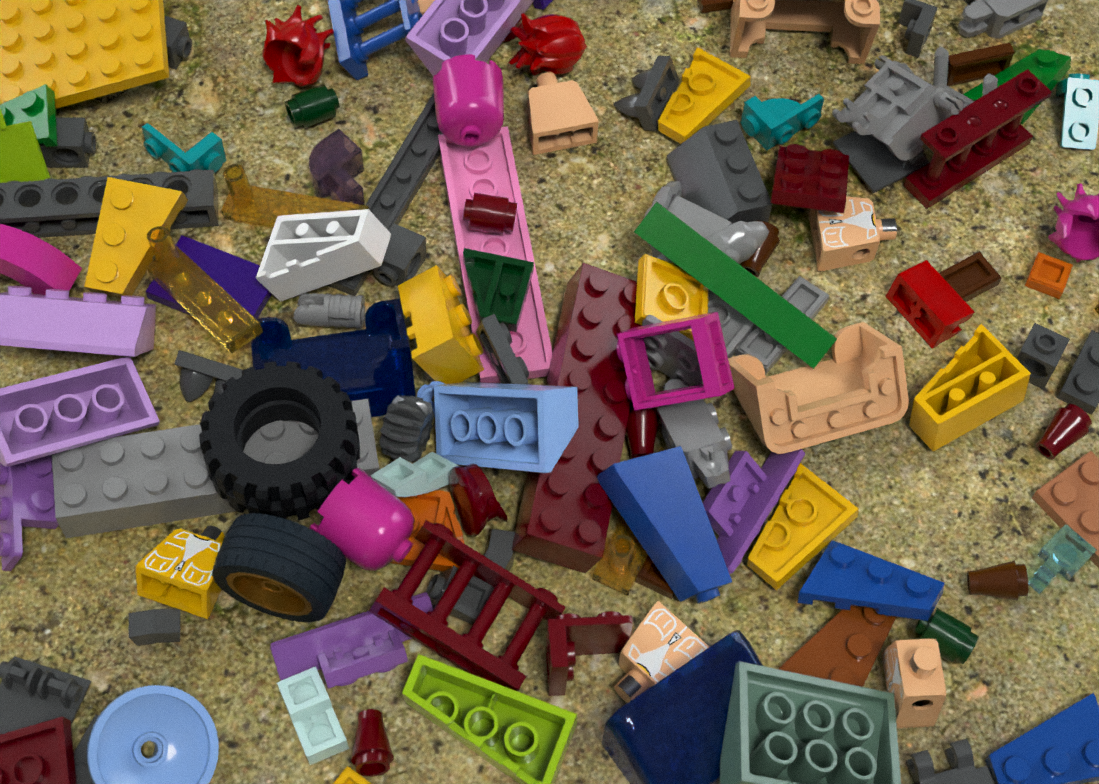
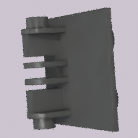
M855 131L832 143L842 154L849 155V165L872 193L911 175L930 163L923 155L924 150L910 160H900L881 141L871 135H859Z
M15 656L9 662L2 661L0 663V678L2 679L0 684V734L62 716L70 720L72 725L91 681Z

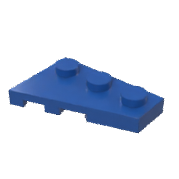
M831 540L799 591L798 603L812 605L813 600L834 602L835 608L850 610L851 605L874 608L881 615L928 621L943 594L945 583Z
M1090 694L989 754L985 762L994 784H1084L1099 781V705L1095 694Z

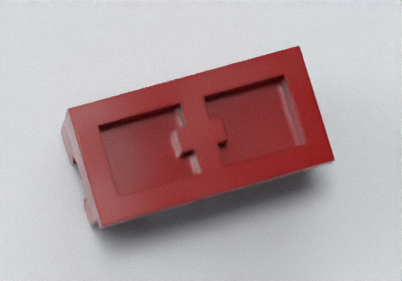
M927 260L899 273L885 296L932 349L958 334L962 330L958 325L971 319L975 313Z

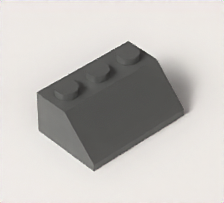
M737 120L705 126L667 155L666 161L673 179L681 183L682 198L732 222V224L740 220L744 222H768L772 203Z

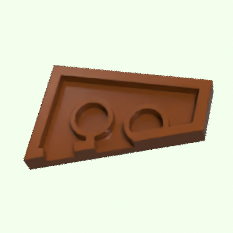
M851 605L850 610L842 609L790 657L779 670L863 687L896 616L881 615L874 608Z

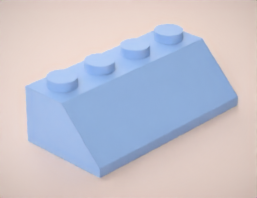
M482 382L434 385L436 454L457 465L468 466L474 463L479 467L549 473L553 470L579 427L577 387Z

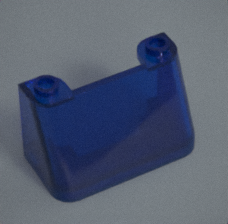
M400 299L380 301L371 305L365 313L366 329L293 340L291 339L288 324L279 318L266 317L249 320L254 370L265 368L264 363L275 361L277 366H286L287 361L300 363L301 369L307 370L308 366H313L322 371L323 379L329 376L340 384L341 391L346 392L351 401L368 399L371 417L386 415L388 406L392 404L393 399L397 395L416 397L410 345Z
M740 630L728 634L625 704L606 721L601 745L630 784H712L720 778V758L735 666L739 661L763 666L752 645Z

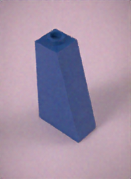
M681 446L615 463L597 475L599 484L680 602L696 598L697 603L700 604L721 596L718 589L731 583L732 579Z

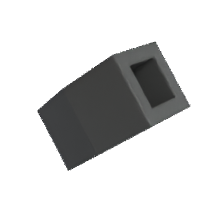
M492 529L489 548L484 556L510 571L515 557V551L511 550L515 532Z
M152 609L129 613V638L137 646L180 642V610Z

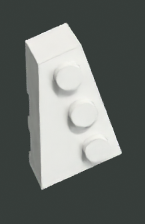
M369 209L277 216L256 279L280 302L380 267L391 233Z

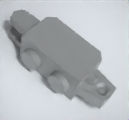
M975 0L964 8L962 13L964 19L960 21L957 29L959 34L965 36V38L974 37V35L977 36L986 32L989 37L1000 39L1040 20L1049 0Z
M680 378L671 379L664 383L665 386H663L664 391L688 387L686 382L680 380ZM704 399L659 406L657 410L662 423V437L668 449L678 446L682 447L693 479L700 477L708 488L730 482L727 451L732 450V444L726 428L719 429L718 427L719 420L714 405L712 403L706 404Z

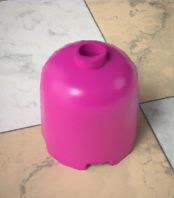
M473 54L458 55L445 60L442 63V69L433 76L436 119L440 132L449 141L460 146H480L490 142L500 132L504 121L502 70L492 60H489V64L484 61L475 60V55Z
M355 468L351 474L355 479L350 484L343 480L337 484L318 510V513L323 516L319 526L316 523L311 524L310 529L329 539L339 547L346 559L364 570L375 571L384 568L392 560L400 563L413 547V543L408 540L413 531L414 518L412 512L406 504L364 470Z

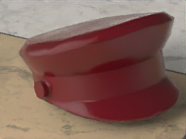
M474 463L465 467H453L449 476L450 489L455 510L464 532L476 537L484 529L486 523L495 518L507 522V515L497 501L482 469Z

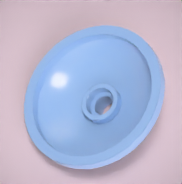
M163 685L138 687L115 698L106 706L94 723L87 746V763L90 776L94 784H209L218 760V735L208 711L190 694L180 689ZM151 741L155 747L154 753L149 757H144L141 753V747L145 742Z

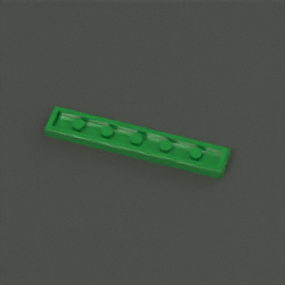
M656 202L634 231V233L813 369L837 340L835 336L660 203Z

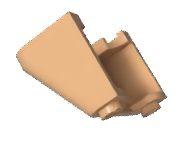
M734 0L731 9L730 57L747 58L749 48L754 43L764 44L766 29L831 32V47L837 48L840 46L848 55L847 63L865 64L880 26L879 3L877 0Z
M865 322L849 325L840 329L834 335L837 340L831 347L833 359L819 362L814 369L808 365L766 377L762 362L755 356L743 354L728 358L735 388L733 391L760 441L771 452L777 454L789 453L899 421L906 414L909 404L902 346Z

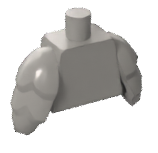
M670 181L667 185L663 186L654 197L651 207L644 214L645 218L656 202L660 203L737 263L748 260L764 243L769 234L763 222H744L740 220L732 224V222L682 198L680 181ZM649 244L653 257L676 265Z

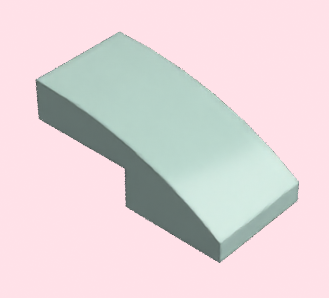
M430 452L413 464L399 457L370 476L396 497H410L426 494L450 484L449 476L452 468L458 465L434 452Z
M316 666L277 682L309 765L349 749L346 737Z

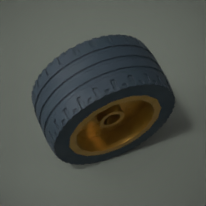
M248 513L237 517L227 531L216 557L212 576L215 583L224 592L255 610L291 621L316 622L325 618L333 604L344 575L346 558L339 547L329 539L304 525L273 515Z

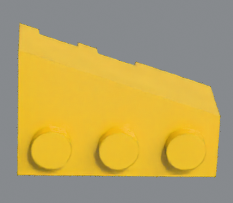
M107 177L84 287L91 292L105 293L107 296L121 298L123 295L132 296L152 263L154 254L163 239L165 240L171 230L170 227L177 215L188 202L185 194L178 190Z
M435 265L398 285L403 314L406 318H410L412 326L406 329L407 335L410 340L416 338L418 347L411 351L412 359L431 378L445 384L460 383L483 371L484 367L479 356L484 353L483 348L476 335L470 332L468 325L472 324V319L466 307L462 303L460 304L457 296L461 295L462 292L454 276H446Z
M980 324L975 330L974 336L964 347L961 345L949 364L944 369L941 368L913 400L909 426L932 451H935L1023 402L1031 373Z

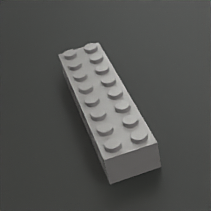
M368 399L351 401L353 412L356 414L360 442V458L357 460V468H361L367 474L372 475L379 470L369 401ZM279 420L258 429L247 441L243 452L252 459L262 463H287L307 453L315 444L319 433L309 425L299 421ZM200 424L114 437L52 454L55 516L64 536L71 538L236 512L235 509L230 507L228 499L220 497L215 490L213 481L210 479L200 447L199 435L202 433Z

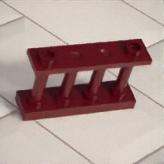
M1027 69L969 104L962 111H958L959 114L952 115L921 134L920 140L933 152L931 162L907 176L903 186L928 209L1030 144L1033 135L1020 124L1023 115L1049 98L1052 91Z
M426 520L415 537L425 546L398 589L390 591L384 587L369 612L465 672L518 691L526 678V675L518 671V661L543 619L546 621L548 619H555L563 613L566 607L558 602V598L552 592L544 588L536 589L456 539L454 533L445 525L440 523L432 524ZM438 554H441L460 567L434 610L425 613L412 605L413 600L411 598ZM474 575L492 585L494 590L468 634L463 633L460 635L448 627L449 624L446 620ZM510 597L529 609L503 656L495 657L483 649L482 641L507 598Z

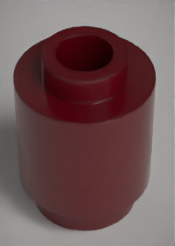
M474 193L473 200L466 199L463 221H470L469 229L498 234H504V231L513 232L517 203L508 202L509 198Z

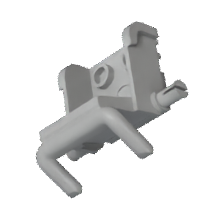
M941 46L935 51L933 85L916 76L904 62L901 64L898 61H892L886 56L881 55L879 56L880 60H875V68L879 71L865 84L867 89L854 102L848 98L844 99L843 104L846 108L844 107L842 111L834 109L832 112L834 118L840 122H846L859 135H871L881 141L900 160L907 161L914 158L923 150L921 146L924 143L920 140L922 133L948 117L959 114L958 111H962L963 108L974 102L947 86L949 52ZM990 73L983 79L982 97L997 88L998 79Z

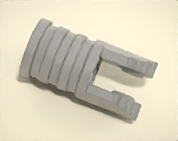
M304 293L299 296L297 304L299 307L297 306V309H295L293 317L294 321L301 325L362 329L365 320L364 295Z

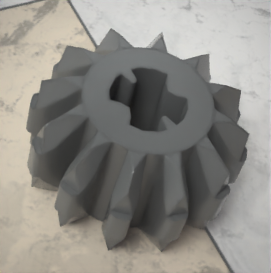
M397 395L393 399L392 404L388 406L387 414L383 418L384 422L380 430L381 438L379 443L383 454L391 456L395 460L401 457L410 462L417 461L421 457L422 453L426 450L431 429L433 428L434 413L431 403L415 396Z

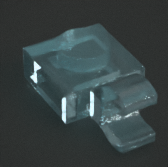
M1065 524L1037 554L1045 563L1034 573V577L1028 582V585L1041 594L1058 574L1069 581L1092 558L1097 549Z

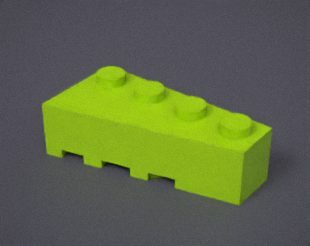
M418 654L402 692L406 704L519 784L555 783L577 725L576 713Z

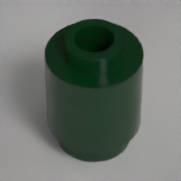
M324 84L293 94L291 96L292 99L285 101L286 111L294 128L299 126L307 128L336 117L335 109L340 108L334 89H327Z
M935 608L928 621L919 620L913 631L919 634L918 639H936L940 656L951 663L956 660L964 664L979 638L978 635L971 632L972 627L939 608Z

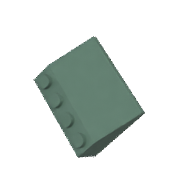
M739 661L735 666L721 751L720 784H901L894 693Z

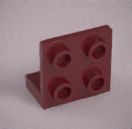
M608 611L598 614L597 617L580 618L577 614L566 613L558 615L555 619H548L545 646L548 696L565 695L567 681L574 680L573 666H576V656L620 653L631 636L632 616L622 615L616 611Z

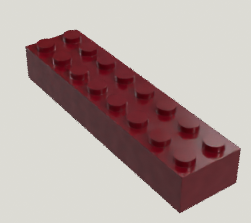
M586 263L581 264L567 283L546 382L548 386L577 387L579 427L551 472L528 471L511 549L582 573L589 571L603 558L613 503L599 484L597 475L621 460L631 400L628 398L625 389L627 376L624 363L620 361L617 354V334L642 326L635 323L637 282Z

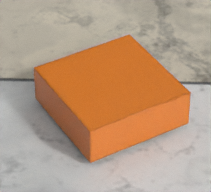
M1038 252L1025 286L1060 299L1073 264Z

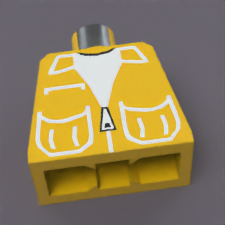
M215 526L205 527L200 535L184 529H175L135 566L137 595L208 619L222 590L215 583L212 571L225 538L224 533Z

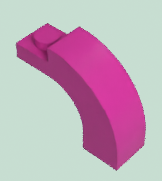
M0 224V274L16 280L23 286L32 287V293L45 295L46 289L70 291L82 269L79 265L60 250L40 238L20 229Z

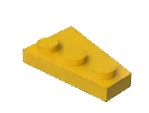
M697 47L690 67L686 68L682 75L680 86L676 92L672 93L658 120V131L682 144L701 128L708 126L751 86V76Z
M800 463L791 484L783 492L771 520L767 521L747 558V566L774 589L778 590L858 517L859 508Z

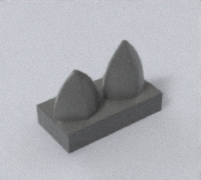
M658 56L651 69L645 70L632 78L633 83L641 89L640 93L626 96L614 102V106L620 112L639 118L644 130L657 131L658 120L680 82L670 56Z
M181 350L178 351L174 365L181 367L180 388L185 400L188 402L200 397L209 388L213 378L217 379L214 393L222 394V384L231 377H234L235 380L242 377L241 371H243L242 369Z

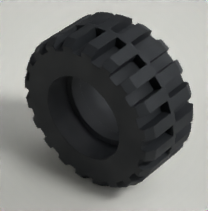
M276 361L264 363L265 368L254 370L252 366L241 371L242 377L237 380L231 377L222 384V394L218 392L213 394L208 402L210 411L203 413L200 422L202 433L199 435L200 447L215 490L222 499H228L230 507L239 513L244 512L247 508L250 514H268L284 519L297 515L299 521L309 518V511L315 508L319 510L328 495L341 480L347 483L346 480L351 481L354 479V476L351 474L357 468V460L360 458L356 414L353 412L352 402L348 394L341 391L340 384L332 377L327 376L323 379L321 370L313 366H308L307 370L301 369L300 363L287 361L286 366H277ZM295 420L309 425L319 433L313 447L303 456L291 462L282 464L262 463L252 459L243 452L249 438L258 429L271 422Z

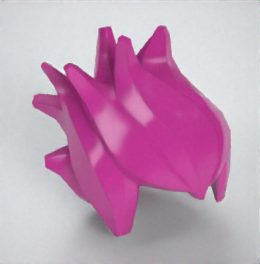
M1082 183L1077 184L1074 200L1066 199L1060 192L1056 193L1063 210L1056 205L1053 207L1058 216L1055 226L1057 231L1048 236L1050 241L1054 242L1062 252L1070 254L1075 258L1077 263L1081 260H1094L1099 257V194L1087 195Z

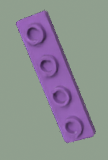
M802 449L785 454L771 452L762 468L758 466L747 451H735L728 461L731 481L712 487L704 499L703 505L712 528L719 535L717 542L729 574H732L740 565L745 552L760 532L761 526L772 508L777 504L787 483L796 473L798 465L805 456V452Z
M52 455L5 467L0 463V557L2 560V571H12L23 555L22 526L56 529L59 525L55 516Z
M426 592L412 596V605L425 613L433 611L430 597ZM366 611L270 644V648L281 681L316 666L317 670L321 669L327 687L331 688L337 685H350L358 678L376 672H388L396 668L397 665L408 662L402 642L412 638L371 612Z

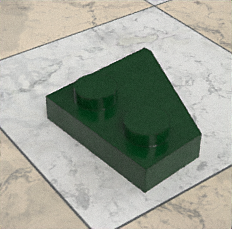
M464 248L463 262L479 323L482 319L495 314L499 324L503 322L509 331L517 332L534 271V262Z

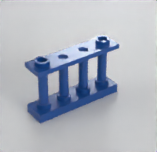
M328 0L339 63L356 80L369 75L366 60L369 59L368 55L405 38L423 16L420 12L418 0H389L357 16L356 8L358 3L363 0ZM401 11L403 23L362 42L361 34L364 28Z

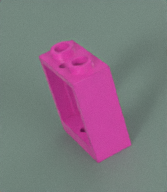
M718 311L634 327L617 334V354L620 361L624 363L627 376L625 389L628 398L633 403L634 410L722 396L735 389ZM691 329L703 384L655 392L644 337Z

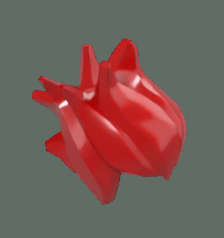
M297 5L292 16L285 22L276 17L274 19L275 26L270 21L265 20L267 35L262 54L266 65L273 71V83H293L297 86L308 87L319 79L322 74L324 50L330 48V43L324 42L334 33L333 29L315 33L317 30L314 25L323 19L322 15L302 21L301 6Z
M522 13L523 28L512 27L510 29L521 40L518 44L522 47L509 61L510 65L517 63L516 68L518 69L525 65H531L530 70L533 75L543 72H552L554 74L571 72L574 68L573 65L581 59L587 48L584 36L579 29V24L575 20L562 15L549 14L532 20L525 13Z

